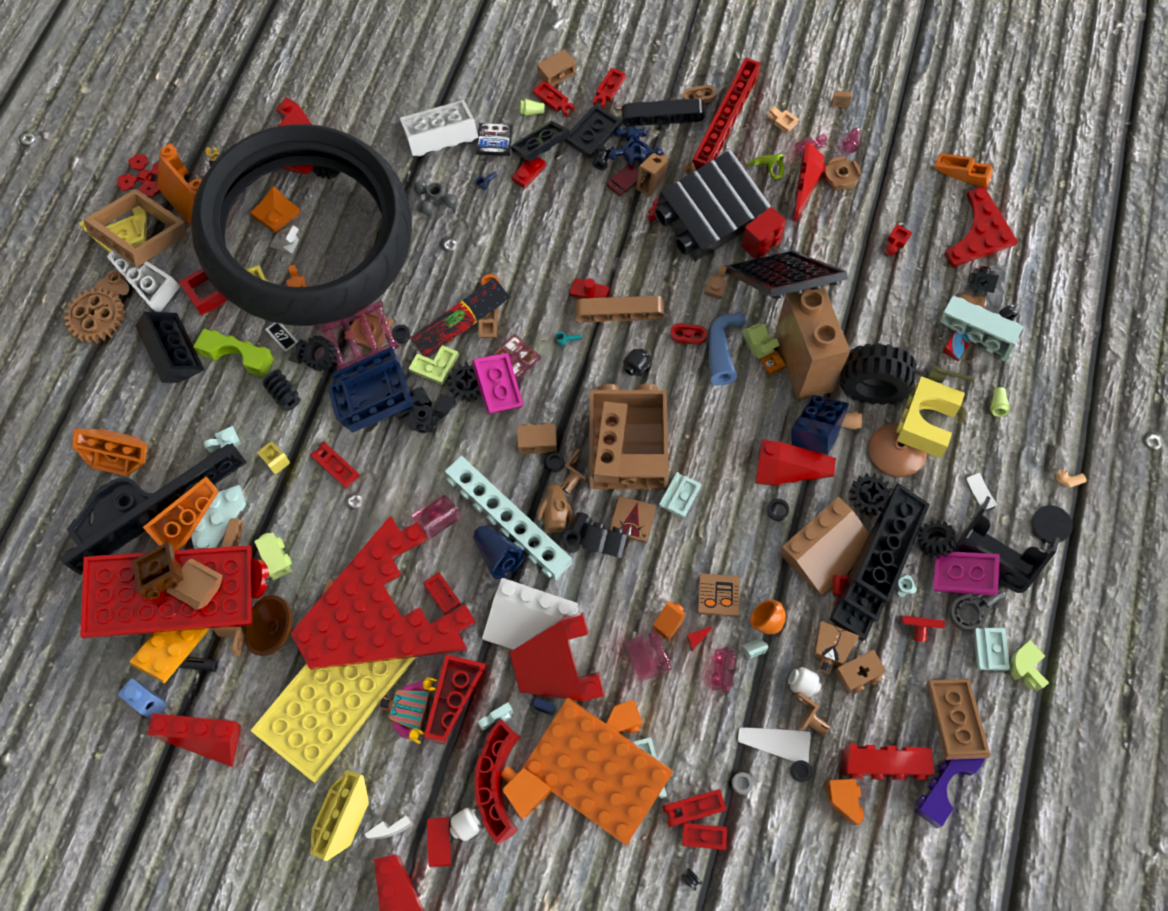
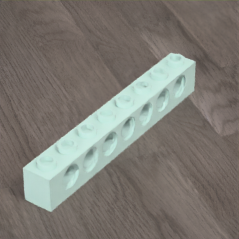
M460 456L445 470L448 484L453 488L456 486L460 490V495L465 500L470 499L473 502V507L479 513L483 511L487 515L486 519L493 526L496 524L500 527L502 535L507 539L510 537L514 544L528 554V559L534 565L538 563L542 567L541 571L548 578L553 577L557 580L572 565V558L463 456ZM465 478L471 479L468 483H462V480ZM479 490L484 491V493L481 496L475 495V493ZM491 503L498 504L497 507L493 509L488 507ZM504 516L512 517L509 521H502ZM519 528L525 529L523 534L515 533ZM533 541H537L539 543V545L535 548L529 546V544ZM547 554H551L553 556V559L550 561H546L543 559V557Z

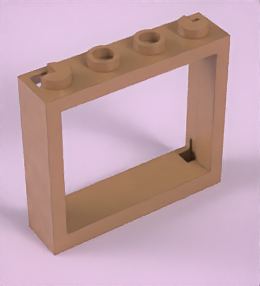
M137 189L132 190L84 219L88 234L136 268L187 236L186 224L181 218L176 217L171 211L166 210L158 202H154ZM140 206L169 227L134 248L107 229L105 225L133 208Z

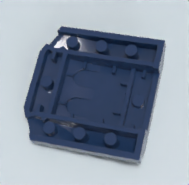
M392 347L336 371L332 375L334 380L333 384L329 386L328 391L336 419L352 433L413 406V400L400 361Z

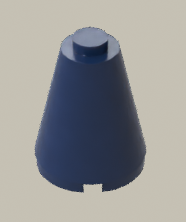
M480 526L475 530L473 539L493 578L507 577L506 573L509 571L513 573L520 567L524 560V555L522 554L524 551L519 546L488 526Z

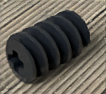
M274 370L264 378V388L267 389V392L281 410L289 411L300 403L299 393L294 390L293 385H290V381L286 380V376L282 375L281 370Z

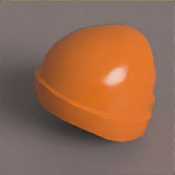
M774 599L760 603L751 614V626L764 634H776L781 631L786 618L782 604Z

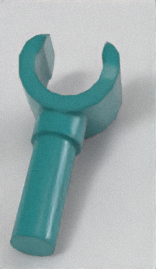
M563 332L556 333L557 338H563L562 340H557L560 346H564L570 340L582 339V335L566 336Z

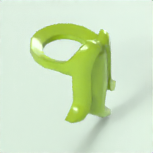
M783 154L760 156L749 161L746 166L768 164L770 176L775 180H779L784 175V164L782 161L784 156ZM775 162L779 165V174L777 176L772 171L773 163Z

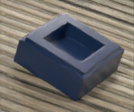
M538 698L535 699L533 704L535 710L554 716L556 705Z

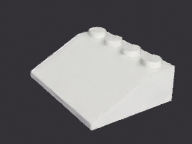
M464 100L400 118L413 156H422L426 152L439 151L447 146L454 147L458 143L471 142L475 138H479L474 118Z
M502 578L493 600L482 640L514 650L561 618L577 614L579 610L578 603Z

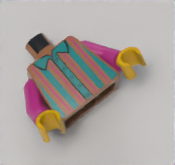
M427 677L424 681L404 686L402 690H396L394 699L383 697L380 704V710L390 712L389 720L392 722V727L401 737L412 740L417 744L421 743L417 740L418 736L425 734L423 730L432 700V694L428 690L436 691L432 684L437 682V680Z

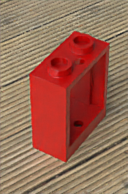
M202 268L179 281L201 316L228 301L218 290L201 300L198 298L193 288L209 279Z

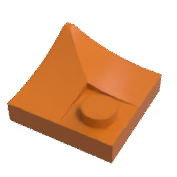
M272 186L263 200L250 211L254 219L274 233L278 232L301 213L300 209L289 201L275 186Z

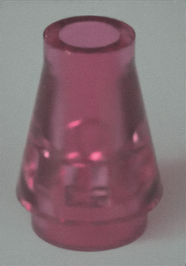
M853 128L843 141V148L848 153H854L860 147L861 130L859 128Z

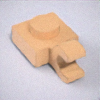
M774 106L769 110L768 119L775 121L774 125L787 134L798 124L799 119L787 110L782 113Z

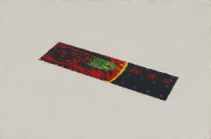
M494 277L410 338L422 354L428 358L439 350L442 345L444 346L511 297Z

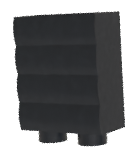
M729 150L661 191L654 212L660 224L664 227L670 225L677 235L675 237V244L679 251L685 256L690 254L694 261L697 262L742 234L745 227L771 207V205L733 152Z

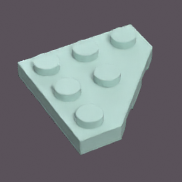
M240 485L218 493L191 535L194 549L221 547L229 520L231 518L236 519L239 512L246 505Z

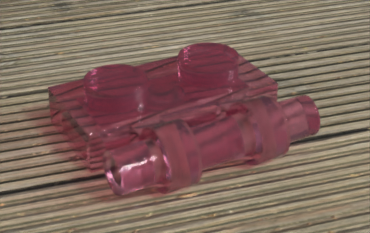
M656 631L649 633L651 641L647 643L643 635L624 643L640 682L659 675L657 669L659 665H662L665 672L672 669L670 657L668 654L666 655L662 646L663 641L658 637ZM655 648L659 658L653 659L650 649Z

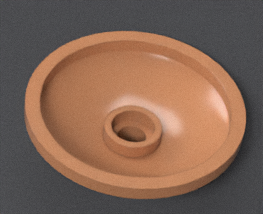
M899 423L887 424L877 429L869 441L868 453L872 463L879 471L891 477L902 478L915 474L923 466L927 453L898 442L899 433L896 430ZM897 443H901L903 447H899Z

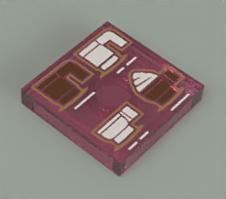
M513 334L491 355L508 353L516 381L541 359V356L516 334Z

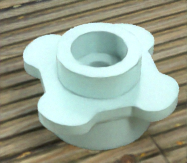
M905 575L898 580L896 585L898 596L905 597L906 594H914L917 591L911 576Z

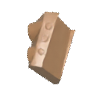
M191 558L181 568L183 580L178 583L176 588L167 589L166 592L197 610L207 606L220 588L223 575Z

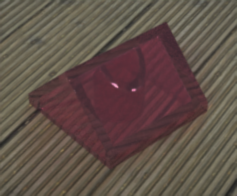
M445 495L412 516L419 523L429 540L461 519L457 506Z

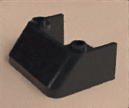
M987 496L957 541L954 552L999 554L998 582L1016 593H1023L1028 590L1054 556L1060 539L1056 537L1046 551L1038 547H1029L1023 554L1018 553L987 534L991 526L989 518L983 515L991 499Z

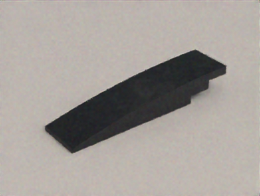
M896 484L882 509L829 618L830 621L842 629L859 635L858 639L861 641L867 639L874 622L878 621L884 605L890 602L930 505L901 484Z

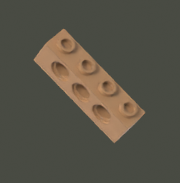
M604 401L603 408H599L598 420H601V426H597L596 438H599L598 444H594L593 456H596V462H592L591 474H594V481L618 484L627 404ZM614 422L616 425L608 426L607 423ZM606 440H612L614 443L608 445L604 442ZM604 458L611 459V462L604 463L601 460Z

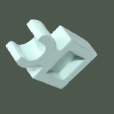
M506 703L491 712L490 715L480 719L478 723L484 731L500 719L505 722L508 721L514 712L509 703Z

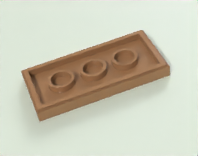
M970 679L928 680L927 687L945 759L989 758L991 754Z

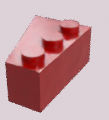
M392 855L374 859L379 910L425 911L401 857Z

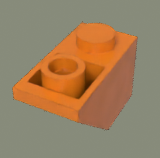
M668 601L653 624L652 630L668 642L683 624L685 612H683L682 606L676 602L671 603Z
M633 699L614 706L606 724L620 734L628 732V735L639 732L643 722L635 700Z
M856 779L828 781L826 787L829 805L853 826L862 824L861 820H864V811L862 806L859 807L858 798L861 797V790L859 784H856Z

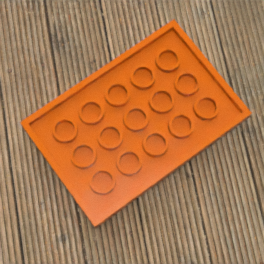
M570 698L566 699L522 767V769L525 768L552 789L551 792L626 846L674 773L672 769Z

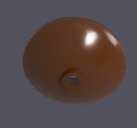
M268 595L261 598L253 606V625L244 627L245 642L253 654L270 656L276 653L287 641L292 628V612L285 599L275 595Z

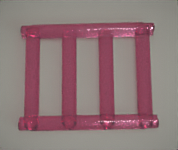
M382 301L373 303L354 315L321 327L323 333H326L327 339L335 344L334 347L337 348V351H335L338 354L335 357L338 365L337 371L387 348L392 347L395 350L400 347L399 343L394 340L382 309L384 307ZM376 311L388 345L379 349L366 318L367 314ZM358 318L372 351L361 356L349 322ZM340 326L344 329L355 358L347 363H344L332 331Z

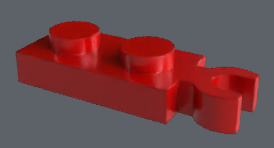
M610 68L596 90L593 106L601 102V108L604 109L606 100L612 101L626 79V73Z
M545 80L533 89V95L556 113L561 110L562 115L568 117L567 110L575 111L574 105L568 103V98Z

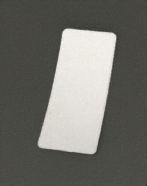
M980 473L967 477L968 484L980 506L987 496L991 499L986 509L997 505Z

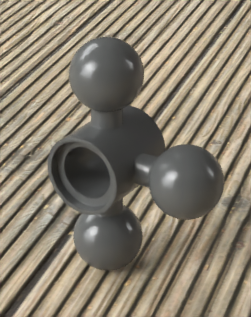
M417 181L414 184V191L417 194L422 195L426 193L428 195V200L422 201L420 204V211L423 214L432 213L433 206H439L443 202L448 208H454L457 205L456 196L453 194L444 195L442 186L439 183H431L427 186L424 181Z

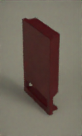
M627 164L606 182L607 187L620 197L637 182L639 170L635 166ZM611 181L614 182V183H615L618 187H620L623 191H622V192L619 191V190H618L615 186H613L610 182H611Z

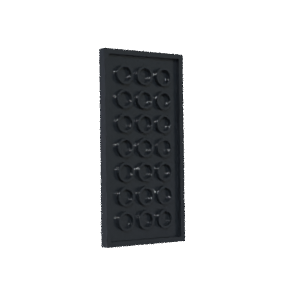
M794 250L725 266L727 267V274L773 297V299L783 298L784 294L787 293L800 294L804 292V289L808 288L811 290L821 289L822 285L825 284L838 285L841 284L842 280L848 279L847 271Z

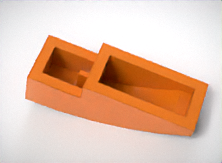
M940 153L934 165V168L941 173L976 186L987 188L992 177V165L975 163L973 157Z

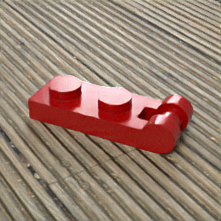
M324 441L319 445L320 448L309 454L314 461L322 466L345 489L360 477L359 473ZM324 453H327L324 458L321 457Z
M720 789L662 806L669 820L667 821L668 828L726 811ZM681 808L683 816L677 818L675 810Z

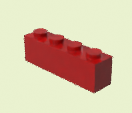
M152 713L147 735L233 767L242 725L228 720Z
M849 744L842 749L843 776H850V779L862 780L863 776H871V780H884V777H893V780L901 781L906 780V777H914L915 781H926L927 777L934 775L932 748L902 747L901 750H897L895 746H884L877 750L875 745H865L857 748V744Z

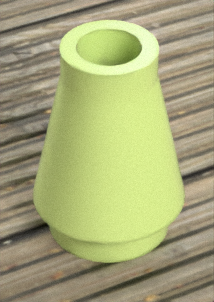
M528 99L520 100V114H524V116L544 114V103Z
M1002 387L994 389L990 406L994 416H1005L1010 410L1006 390Z

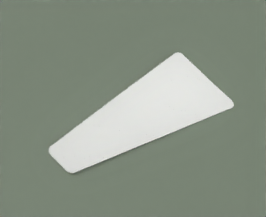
M763 728L739 729L738 742L794 762L798 760L809 762L810 732Z

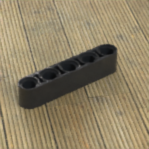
M701 99L627 103L621 107L622 123L627 127L700 122L705 118L704 104Z

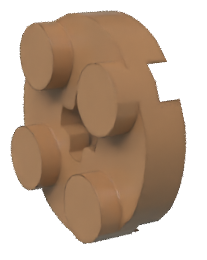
M836 157L830 160L826 166L824 176L833 190H846L857 185L861 171L859 165L854 160L851 162L847 160V157ZM842 171L843 173H846V174H845V175H840L839 172Z

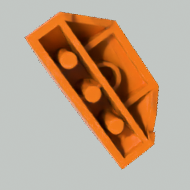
M75 428L73 432L72 448L80 454L82 459L92 469L128 477L145 464L147 444L139 437L105 429Z

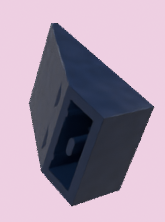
M813 395L791 427V445L828 455L836 442L849 403Z

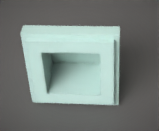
M756 639L742 645V649L747 659H752L766 653L768 645L763 640Z

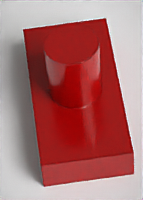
M575 278L570 290V297L578 299L607 298L609 286L597 284L592 278H587L586 280Z
M899 615V624L915 625L914 641L926 642L928 627L945 629V620Z

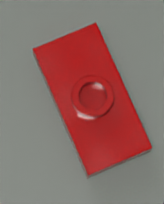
M440 572L423 582V585L444 615L451 613L462 605Z

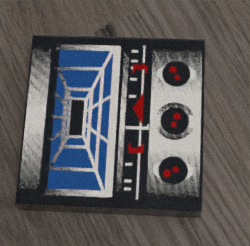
M479 123L476 155L510 156L513 124Z

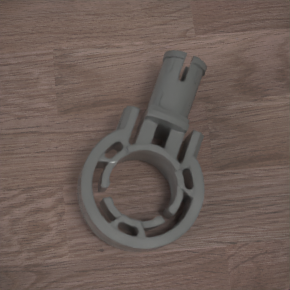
M998 586V593H999V592L1002 590V588H1001L1000 586ZM1001 592L998 596L983 595L977 600L975 599L981 594L959 597L950 608V618L953 624L964 631H973L976 628H980L986 621L987 616L993 613L992 608L987 609L1002 598H1005V592ZM962 602L957 608L969 605L976 610L977 619L970 624L973 625L977 622V625L965 626L969 622L961 618L959 615L960 610H956V615L954 613L957 603Z

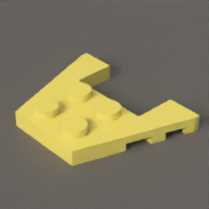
M140 206L132 209L133 216L105 226L134 248L146 242L147 211ZM84 221L79 222L82 229L87 233ZM92 237L108 253L112 251L107 246L102 244L100 241Z

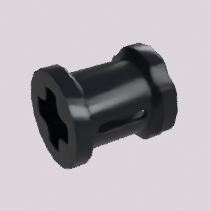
M602 146L597 148L596 159L592 163L595 168L605 170L608 167L607 161L610 149Z

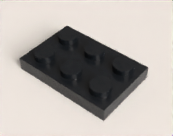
M595 104L569 131L571 135L565 138L564 142L592 158L597 148L607 142L616 132L617 127L620 128L622 120Z
M550 121L510 147L513 153L531 161L535 160L543 152L549 151L557 143L563 142L571 134L569 129Z

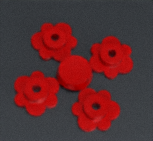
M135 154L133 158L128 160V163L131 165V169H137L140 172H138L136 177L131 176L129 173L125 176H119L117 186L123 191H128L130 188L135 187L134 183L138 180L143 184V186L139 187L141 193L153 197L155 193L160 191L155 181L151 182L152 174L158 176L159 162L153 164L151 172L143 170L148 165L147 156L145 154Z

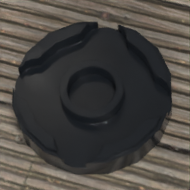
M1043 506L1033 514L1031 519L1034 534L1047 544H1051L1056 537L1060 539L1059 543H1062L1071 535L1073 530V522L1070 515L1058 506Z

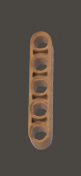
M660 296L578 299L574 303L575 320L581 323L658 320L664 317L663 298Z

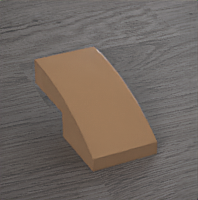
M499 307L482 319H479V338H497Z

